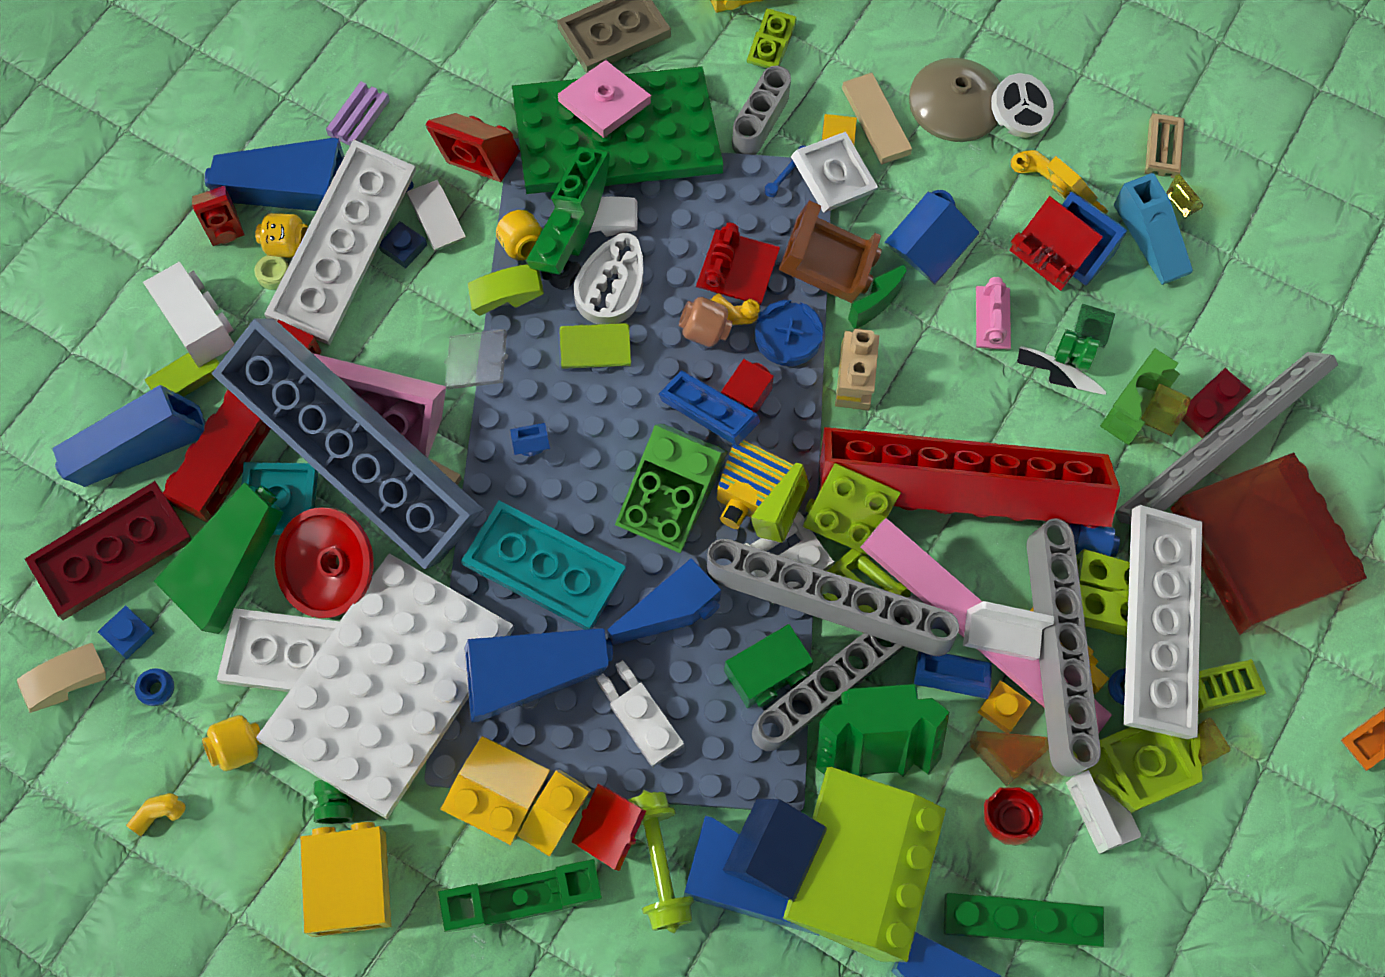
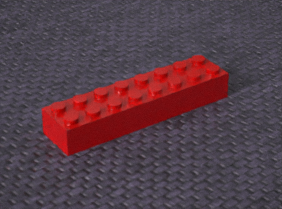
M824 427L819 464L820 490L833 465L837 463L900 491L901 493L894 506L905 510L927 509L936 510L943 514H952L954 512L969 513L982 518L1000 516L1008 517L1015 521L1031 519L1047 522L1050 519L1057 518L1066 523L1082 524L1088 528H1097L1099 526L1112 527L1120 486L1108 454Z

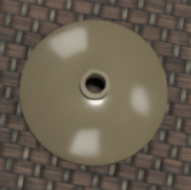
M963 58L940 59L925 66L915 76L909 93L910 109L918 124L938 138L953 142L976 140L990 133L998 124L991 109V97L1000 81L989 69L972 60Z

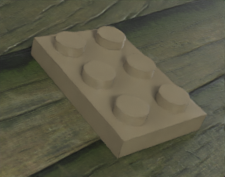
M602 0L557 20L559 31L586 73L605 60L612 64L671 37V28L652 0Z

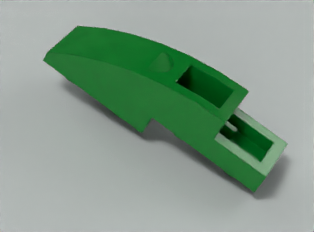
M579 146L551 197L555 208L526 259L531 269L560 275L570 255L579 256L600 205L608 174L609 151Z

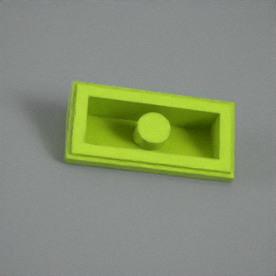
M629 324L561 326L559 328L562 369L631 366Z
M187 353L144 380L151 390L162 385L185 397L215 378L212 373L219 365V362L214 358L198 367L191 355Z

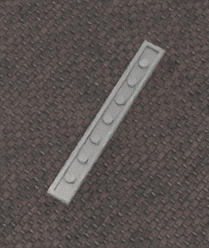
M1313 352L1304 354L1115 512L1119 522L1131 525L1132 509L1139 505L1165 511L1337 367L1338 363L1335 356Z

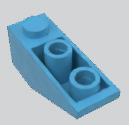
M1151 173L1124 183L1114 203V207L1160 283L1164 285L1191 274L1193 269L1171 201L1155 174Z

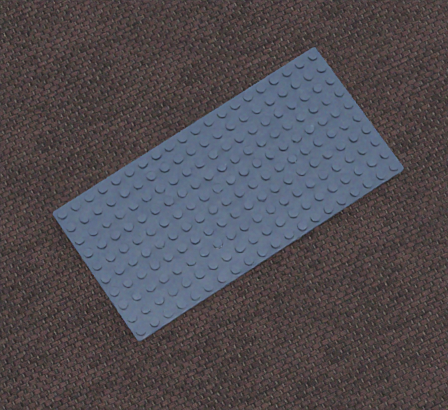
M514 138V140H515V142H516V144H517V146H518V148H519V150H520L519 139ZM520 152L503 180L498 222L511 211L526 210L534 215L543 229L555 208L551 199L554 191L526 194ZM721 153L724 164L723 173L604 187L602 197H631L637 200V230L627 233L634 235L640 244L643 256L642 293L633 314L623 322L618 323L629 324L631 366L562 369L559 328L561 326L598 325L588 321L578 311L574 299V282L568 289L560 290L553 287L549 280H543L541 277L543 295L517 308L507 302L486 313L463 482V491L480 505L484 511L455 544L450 588L513 624L514 630L510 636L584 629L463 566L462 558L499 500L626 566L624 576L593 629L604 628L606 639H608V628L689 559L692 558L707 574L708 548L716 540L729 539L750 545L760 539L756 535L751 518L748 516L744 518L739 529L730 528L720 520L726 505L717 500V488L733 444L661 401L659 393L681 370L720 393L743 359L751 363L762 364L770 371V374L774 375L772 391L756 413L760 423L744 440L793 465L795 463L803 464L810 486L798 512L806 519L808 512L805 511L806 505L811 498L816 500L819 487L827 292L779 270L797 216L809 200L817 203L797 166L778 186V193L775 197L765 195L766 184L773 183L793 160L791 157ZM820 209L818 218L830 223L831 210L823 213ZM726 223H734L739 227L740 236L780 247L762 304L760 305L758 317L770 304L781 300H792L791 303L800 304L802 302L809 305L819 315L823 324V340L817 354L808 362L797 366H781L769 361L759 351L755 342V325L757 320L752 324L732 325L725 341L719 339L713 347L703 346L684 337L683 328L678 325L686 303L688 301L693 302L697 297L711 300L714 295L718 294L696 287L716 229L721 230L722 227L726 226ZM602 231L589 233L579 256L570 255L568 260L578 262L582 268L592 253L616 235L606 237ZM496 237L491 273L528 264L526 260L510 258ZM625 246L623 250H619V262L622 260L623 255H625L627 251H630L629 246ZM613 274L611 278L607 277V289L605 292H601V303L598 306L594 305L595 311L600 312L601 308H606V296L608 293H612V282L614 279H618L617 274ZM722 295L733 306L742 305L744 302L740 299ZM545 423L550 449L543 450L542 453L535 456L514 455L510 429ZM657 424H666L728 451L711 493L681 553L615 525L653 428ZM795 533L785 539L783 543L777 544L766 552L780 555L801 540ZM723 558L715 561L719 565L724 566L732 563L730 560ZM716 584L721 589V597L718 602L720 607L707 620L700 618L689 626L612 645L613 660L608 662L609 666L604 670L603 674L611 680L619 697L630 690L617 673L615 666L623 660L634 674L638 683L644 685L684 743L683 748L653 768L610 707L611 702L598 684L596 677L599 675H596L480 722L471 723L468 698L427 759L425 782L431 787L451 788L481 736H485L550 769L539 795H541L554 772L560 769L591 789L587 798H591L597 784H601L627 800L641 795L646 790L650 793H666L668 804L752 810L756 799H781L797 810L802 811L805 805L808 725L774 751L760 749L752 739V729L760 715L793 688L788 684L776 691L778 696L770 703L759 707L756 703L747 709L725 674L724 666L726 660L787 624H790L811 656L813 616L776 603L773 605L770 601ZM793 700L791 702L794 711L798 714L806 715L809 713L808 707L803 701ZM769 722L762 725L763 731L767 736L772 738L780 736V730L775 724Z

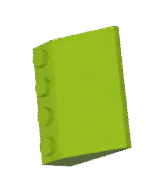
M828 767L812 819L826 826L827 831L795 901L788 900L783 919L880 962H907L946 809L914 793Z

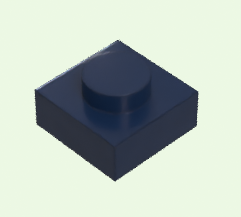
M399 221L383 238L379 249L395 262L407 268L424 250L427 242L426 238Z

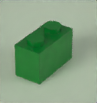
M787 624L726 660L724 672L748 709L756 703L759 707L770 703L778 696L776 691L788 684L791 688L796 687L810 676L808 672L811 671L814 661L790 624Z

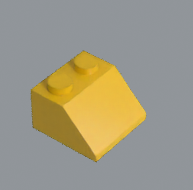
M481 736L458 773L440 810L511 845L516 840L550 769L485 736Z

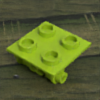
M835 463L816 500L811 498L805 508L808 515L802 527L867 555L860 547L882 520L888 517L901 492Z

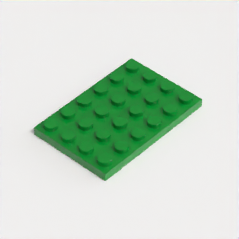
M703 66L624 74L651 95V103L604 138L558 102V93L578 79L512 85L526 194L555 191L579 146L609 151L610 162L605 186L723 173L724 164Z

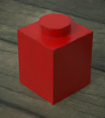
M743 359L721 393L757 413L772 391L774 375L770 374V371L762 364L751 363Z

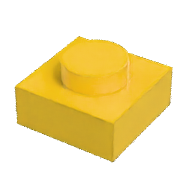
M1000 680L977 713L1006 734H1009L1027 710L1031 701Z

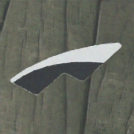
M1024 346L1019 348L1017 363L1049 370L1050 383L1102 395L1106 394V391L1094 380L1071 365L1054 361L1053 356Z

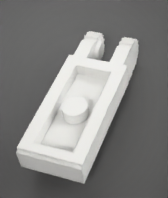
M622 660L615 666L621 679L630 688L629 691L619 697L611 680L603 673L596 677V680L611 702L610 707L653 768L683 748L684 743L644 685L638 683L632 671Z

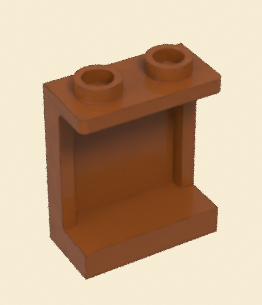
M809 200L797 216L779 270L852 303L860 293L866 294L870 288L873 276L869 273L871 267L876 265L882 249L878 247L881 235L875 232L869 240H865L818 218L821 205Z

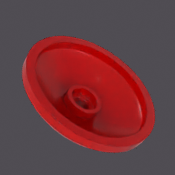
M321 507L306 510L287 524L276 547L275 573L285 598L298 611L315 618H332L343 615L352 604L357 603L365 596L370 586L374 569L372 547L366 532L352 516L335 508ZM337 556L339 558V567L336 565Z

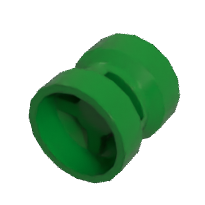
M1066 329L1057 348L1054 361L1061 364L1071 362V364L1075 365L1076 369L1087 373L1095 358L1100 340L1091 337L1086 339L1078 338L1077 332Z
M323 780L315 781L314 795L318 798V806L314 809L313 822L335 824L352 821L353 808L349 805V796Z

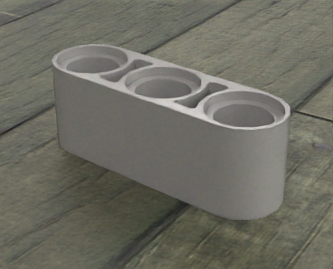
M771 66L763 72L735 119L732 148L736 154L756 155L785 108L789 99L791 75L784 67Z

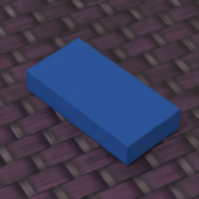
M918 651L914 684L988 699L991 691L992 663L951 654L933 656Z

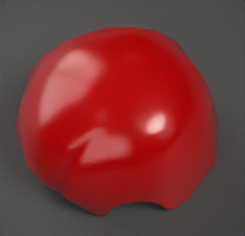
M1000 787L988 800H985L984 823L993 838L1003 844L1013 846L1025 844L1032 840L1042 827V806L1032 793L1020 787Z

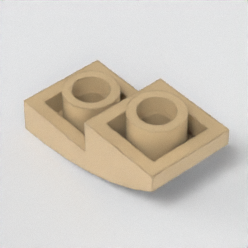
M89 643L38 665L19 677L17 685L29 713L67 701L68 692L106 680V671L93 643Z

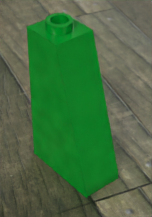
M244 482L154 580L158 587L201 631L219 634L224 629L284 514L275 504L278 498L263 485L256 488Z

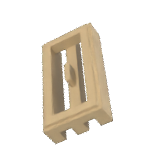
M1152 113L1149 119L1145 174L1157 171L1158 176H1165L1166 173H1170L1171 178H1178L1181 172L1185 118ZM1162 123L1159 162H1155L1158 124ZM1171 124L1175 125L1172 164H1167Z

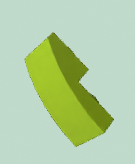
M766 8L759 32L756 31L747 63L764 68L780 66L796 25V16Z
M528 264L502 269L468 283L471 308L479 316L507 302L517 308L544 294L540 270L531 269Z

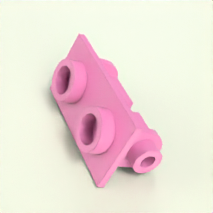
M1000 277L990 278L986 286H976V348L1011 349L1010 288H1006V284L1003 283V279Z

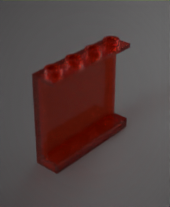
M1294 452L1183 495L1171 508L1172 513L1202 522L1201 566L1239 635L1253 630L1265 621L1341 590H1352L1367 579L1361 560L1351 551L1345 540L1343 529L1334 522L1327 510V503L1324 497L1316 491L1309 479L1306 466L1299 462Z

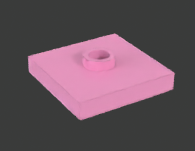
M605 60L558 93V102L604 138L651 103V95Z

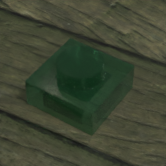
M1082 303L1073 331L1077 332L1078 338L1086 339L1091 337L1100 340L1098 347L1105 348L1108 343L1115 313Z

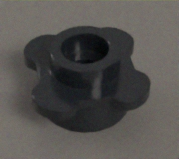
M567 260L563 268L564 272L560 275L540 271L542 279L549 280L553 287L566 290L573 284L575 276L581 270V266L578 262Z

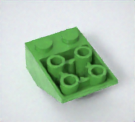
M666 424L655 425L615 525L681 553L711 493L728 451Z

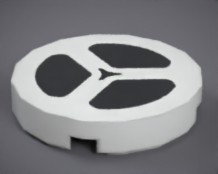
M1017 73L1009 75L998 84L991 97V109L999 125H1004L1009 129L1008 133L1017 137L1028 138L1037 135L1050 124L1054 114V102L1049 90L1040 80L1029 74Z

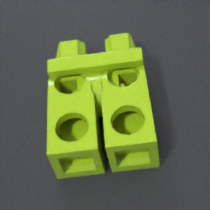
M1083 549L1076 555L1085 626L1104 630L1111 634L1123 635V637L1127 638L1130 562Z

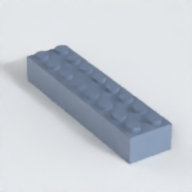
M254 318L213 371L212 375L423 569L440 563L484 511L480 505L274 318Z

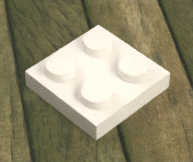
M846 132L800 148L791 156L817 203L821 205L823 213L870 195L878 188Z

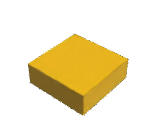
M825 114L822 140L846 132L854 145L857 117Z

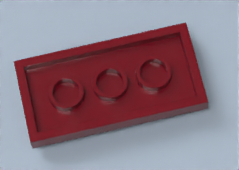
M154 481L26 557L25 561L57 616L64 621L182 549L192 540V537L168 499L164 496L160 486Z

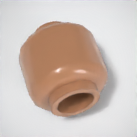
M697 297L693 302L688 301L686 303L678 326L683 328V335L686 339L706 347H713L719 339L724 341L727 339L732 327V321L727 320L728 310L726 306L704 297Z

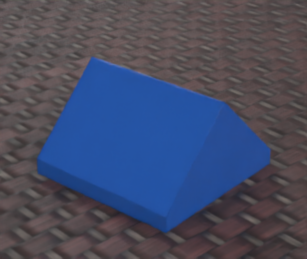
M928 191L884 243L933 284H936L979 235V231L952 202Z
M1071 191L1062 205L1103 236L1073 275L1074 278L1087 286L1115 255L1127 229Z

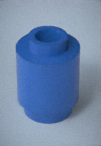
M1068 523L1074 535L1076 555L1085 549L1116 557L1120 545V537L1115 536L1114 528L1104 526L1088 528L1082 524Z

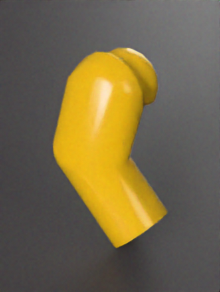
M1036 150L1016 153L1012 157L1011 167L1015 172H1038L1046 179L1050 178L1047 169L1050 160Z
M719 293L711 298L712 301L726 306L728 310L727 320L732 321V325L752 324L758 319L760 305L755 300L748 299L742 305L733 306Z
M172 793L151 797L144 802L126 826L139 836H142L158 817L165 815L172 821L179 819L186 809L185 803L178 800V795Z

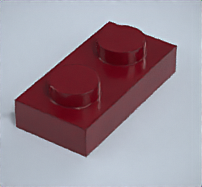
M1224 368L1182 407L1176 416L1197 435L1204 438L1252 390L1228 369Z

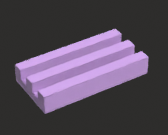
M360 81L326 128L328 136L339 138L340 142L349 146L353 139L361 142L389 103V95L385 92L378 93L377 88L372 86L369 89L366 83ZM374 100L375 103L372 105V107L370 108V110L367 112V114L365 115V117L362 119V117L364 116L363 113H364L365 110L368 108V106L370 105V103ZM362 119V121H361L360 124L357 126V128H356L355 131L352 133V135H351L350 137L347 136V135L350 133V131L352 130V128L355 126V124H358L359 121Z

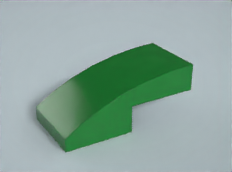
M904 265L874 278L870 295L851 304L848 320L854 329H858L877 317L894 300L904 282L907 271Z

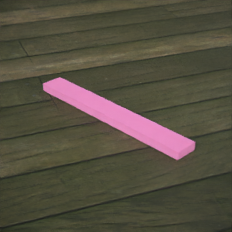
M887 518L882 520L860 548L923 603L952 613L959 623L958 633L964 637L967 609L982 601ZM977 649L1044 707L1039 659L1033 661ZM1094 699L1099 734L1112 714Z

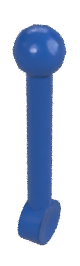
M793 160L773 183L766 184V196L775 197L777 195L778 186L796 166Z

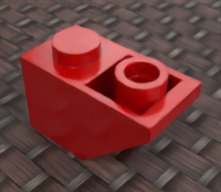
M225 186L192 196L194 212L212 246L227 244L245 235L233 201Z

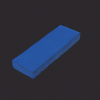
M682 370L659 393L662 402L735 446H738L760 423L758 414Z

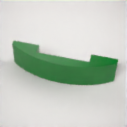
M594 859L557 866L554 870L482 885L476 883L438 891L444 932L520 920L602 899Z

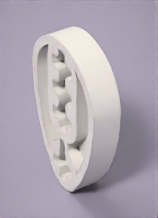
M620 233L603 243L592 253L578 273L574 282L575 304L580 314L588 321L598 325L618 324L629 318L637 308L643 286V256L639 241L634 235ZM625 246H629L630 251H627L625 255H623L622 260L619 262V250H623ZM613 274H617L618 279H614L612 282V293H608L606 296V308H601L600 312L595 311L594 305L598 306L601 303V292H605L607 289V277L611 278Z

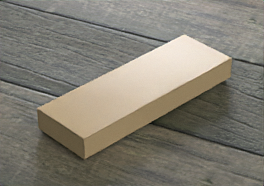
M873 73L843 82L842 90L880 164L882 165L911 155L912 147Z

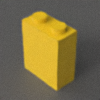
M359 822L352 824L351 830L336 832L335 827H320L312 829V835L300 836L304 934L311 937L392 927L386 832L380 826L375 827L374 822Z

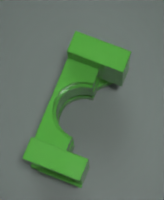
M1154 348L1116 400L1100 427L1125 444L1130 445L1145 424V421L1140 419L1142 415L1140 403L1144 398L1140 396L1136 388L1142 387L1153 390L1164 397L1180 375L1175 370L1179 363Z

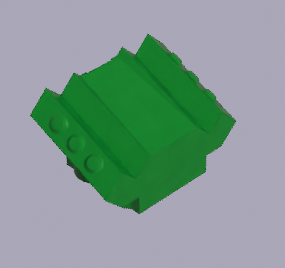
M915 684L847 689V691L841 693V701L837 702V705H833L820 720L816 768L824 775L828 767H833L842 771L845 769L848 773L861 777L862 775L898 773L904 777L915 764L929 775L942 758L950 711L933 698L918 699Z

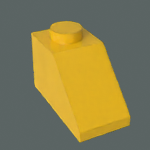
M556 770L534 804L517 836L550 857L590 794L591 789L562 770Z

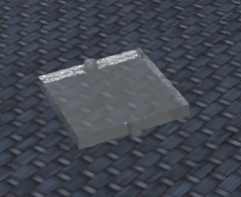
M505 329L450 336L448 358L444 360V363L447 365L446 388L449 390L503 383L504 363L508 358V355L505 353L507 331Z

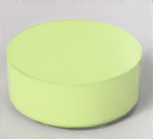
M266 255L256 263L255 276L262 287L276 290L289 265L283 257Z

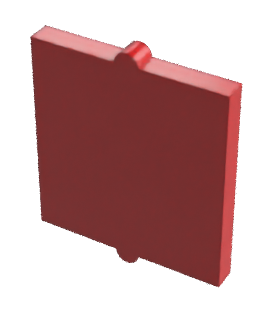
M597 784L587 808L582 811L583 817L572 839V843L612 869L620 871L631 845L636 843L635 836L646 810L604 785Z

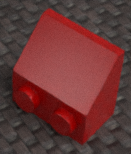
M453 113L429 119L425 124L448 164L498 182H502L520 152L510 130L501 125L494 127L486 124L475 116L466 117Z

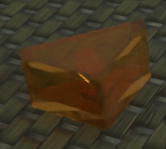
M976 731L970 739V747L1006 787L1049 750L1048 737Z

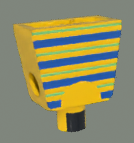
M745 440L738 446L733 444L717 488V500L726 505L720 517L721 522L730 528L739 529L746 516L752 517L759 505L793 467V464Z

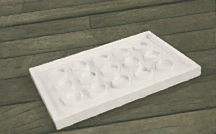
M389 553L372 576L365 596L357 603L351 605L256 738L260 743L334 786L385 819H388L469 698L464 650L467 640L510 636L514 626Z

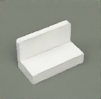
M983 601L967 609L963 646L1034 661L1040 658L1042 629L1054 624V616Z
M1089 770L1073 776L1066 782L1099 854L1140 838L1141 833L1131 812L1095 784Z

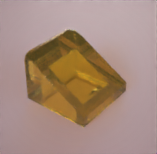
M1180 174L1176 175L1166 194L1186 218L1202 209L1204 205Z
M1159 384L1141 419L1145 421V425L1172 437L1186 414L1191 399L1187 395Z
M1209 717L1198 724V734H1200L1201 743L1198 757L1202 767L1230 752L1231 748L1213 719Z

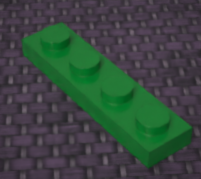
M946 893L944 934L1103 948L1104 907Z

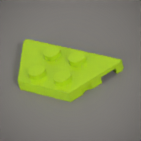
M1129 727L1099 740L1101 753L1098 763L1082 771L1089 770L1095 784L1133 813L1203 781L1202 763L1198 757L1201 749L1200 734H1197V738L1184 739Z

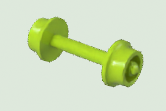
M644 790L641 795L633 797L629 801L646 810L640 825H644L659 902L643 907L642 912L649 916L653 931L667 929L675 934L679 926L692 922L691 905L695 902L692 896L675 898L659 821L674 816L676 812L674 808L669 806L666 793H650Z

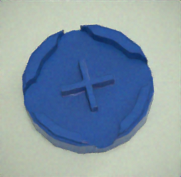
M781 300L770 304L760 313L755 325V342L759 351L769 361L781 366H797L808 362L817 354L823 340V324L819 315L809 305L802 302L798 304L791 303L792 300Z

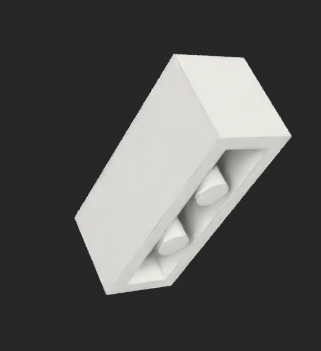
M179 261L143 282L198 367L233 347L234 342L228 334L234 330L223 312L218 315L215 314L219 307L208 291L203 294L200 292L205 287L194 270L187 273Z

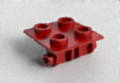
M1049 196L1023 232H1018L1011 240L1013 245L1009 251L1062 291L1103 236Z
M726 223V226L722 227L721 230H715L696 287L743 301L752 299L761 305L780 247L740 236L739 227L736 224Z

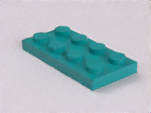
M500 500L461 560L463 566L584 630L593 629L626 572L625 565Z

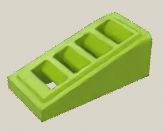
M795 463L752 515L751 522L758 537L780 543L785 541L810 486L803 464Z
M1245 660L1199 671L1198 714L1267 694L1253 660ZM1240 671H1246L1253 689L1247 690ZM1229 674H1232L1239 689L1238 693L1234 692L1228 677ZM1220 677L1227 695L1222 696L1216 678ZM1204 681H1208L1214 698L1210 699Z

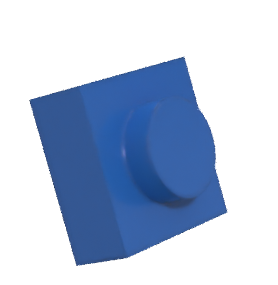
M545 423L510 429L514 455L535 456L542 453L543 450L550 449Z
M126 605L98 631L126 659L154 634Z

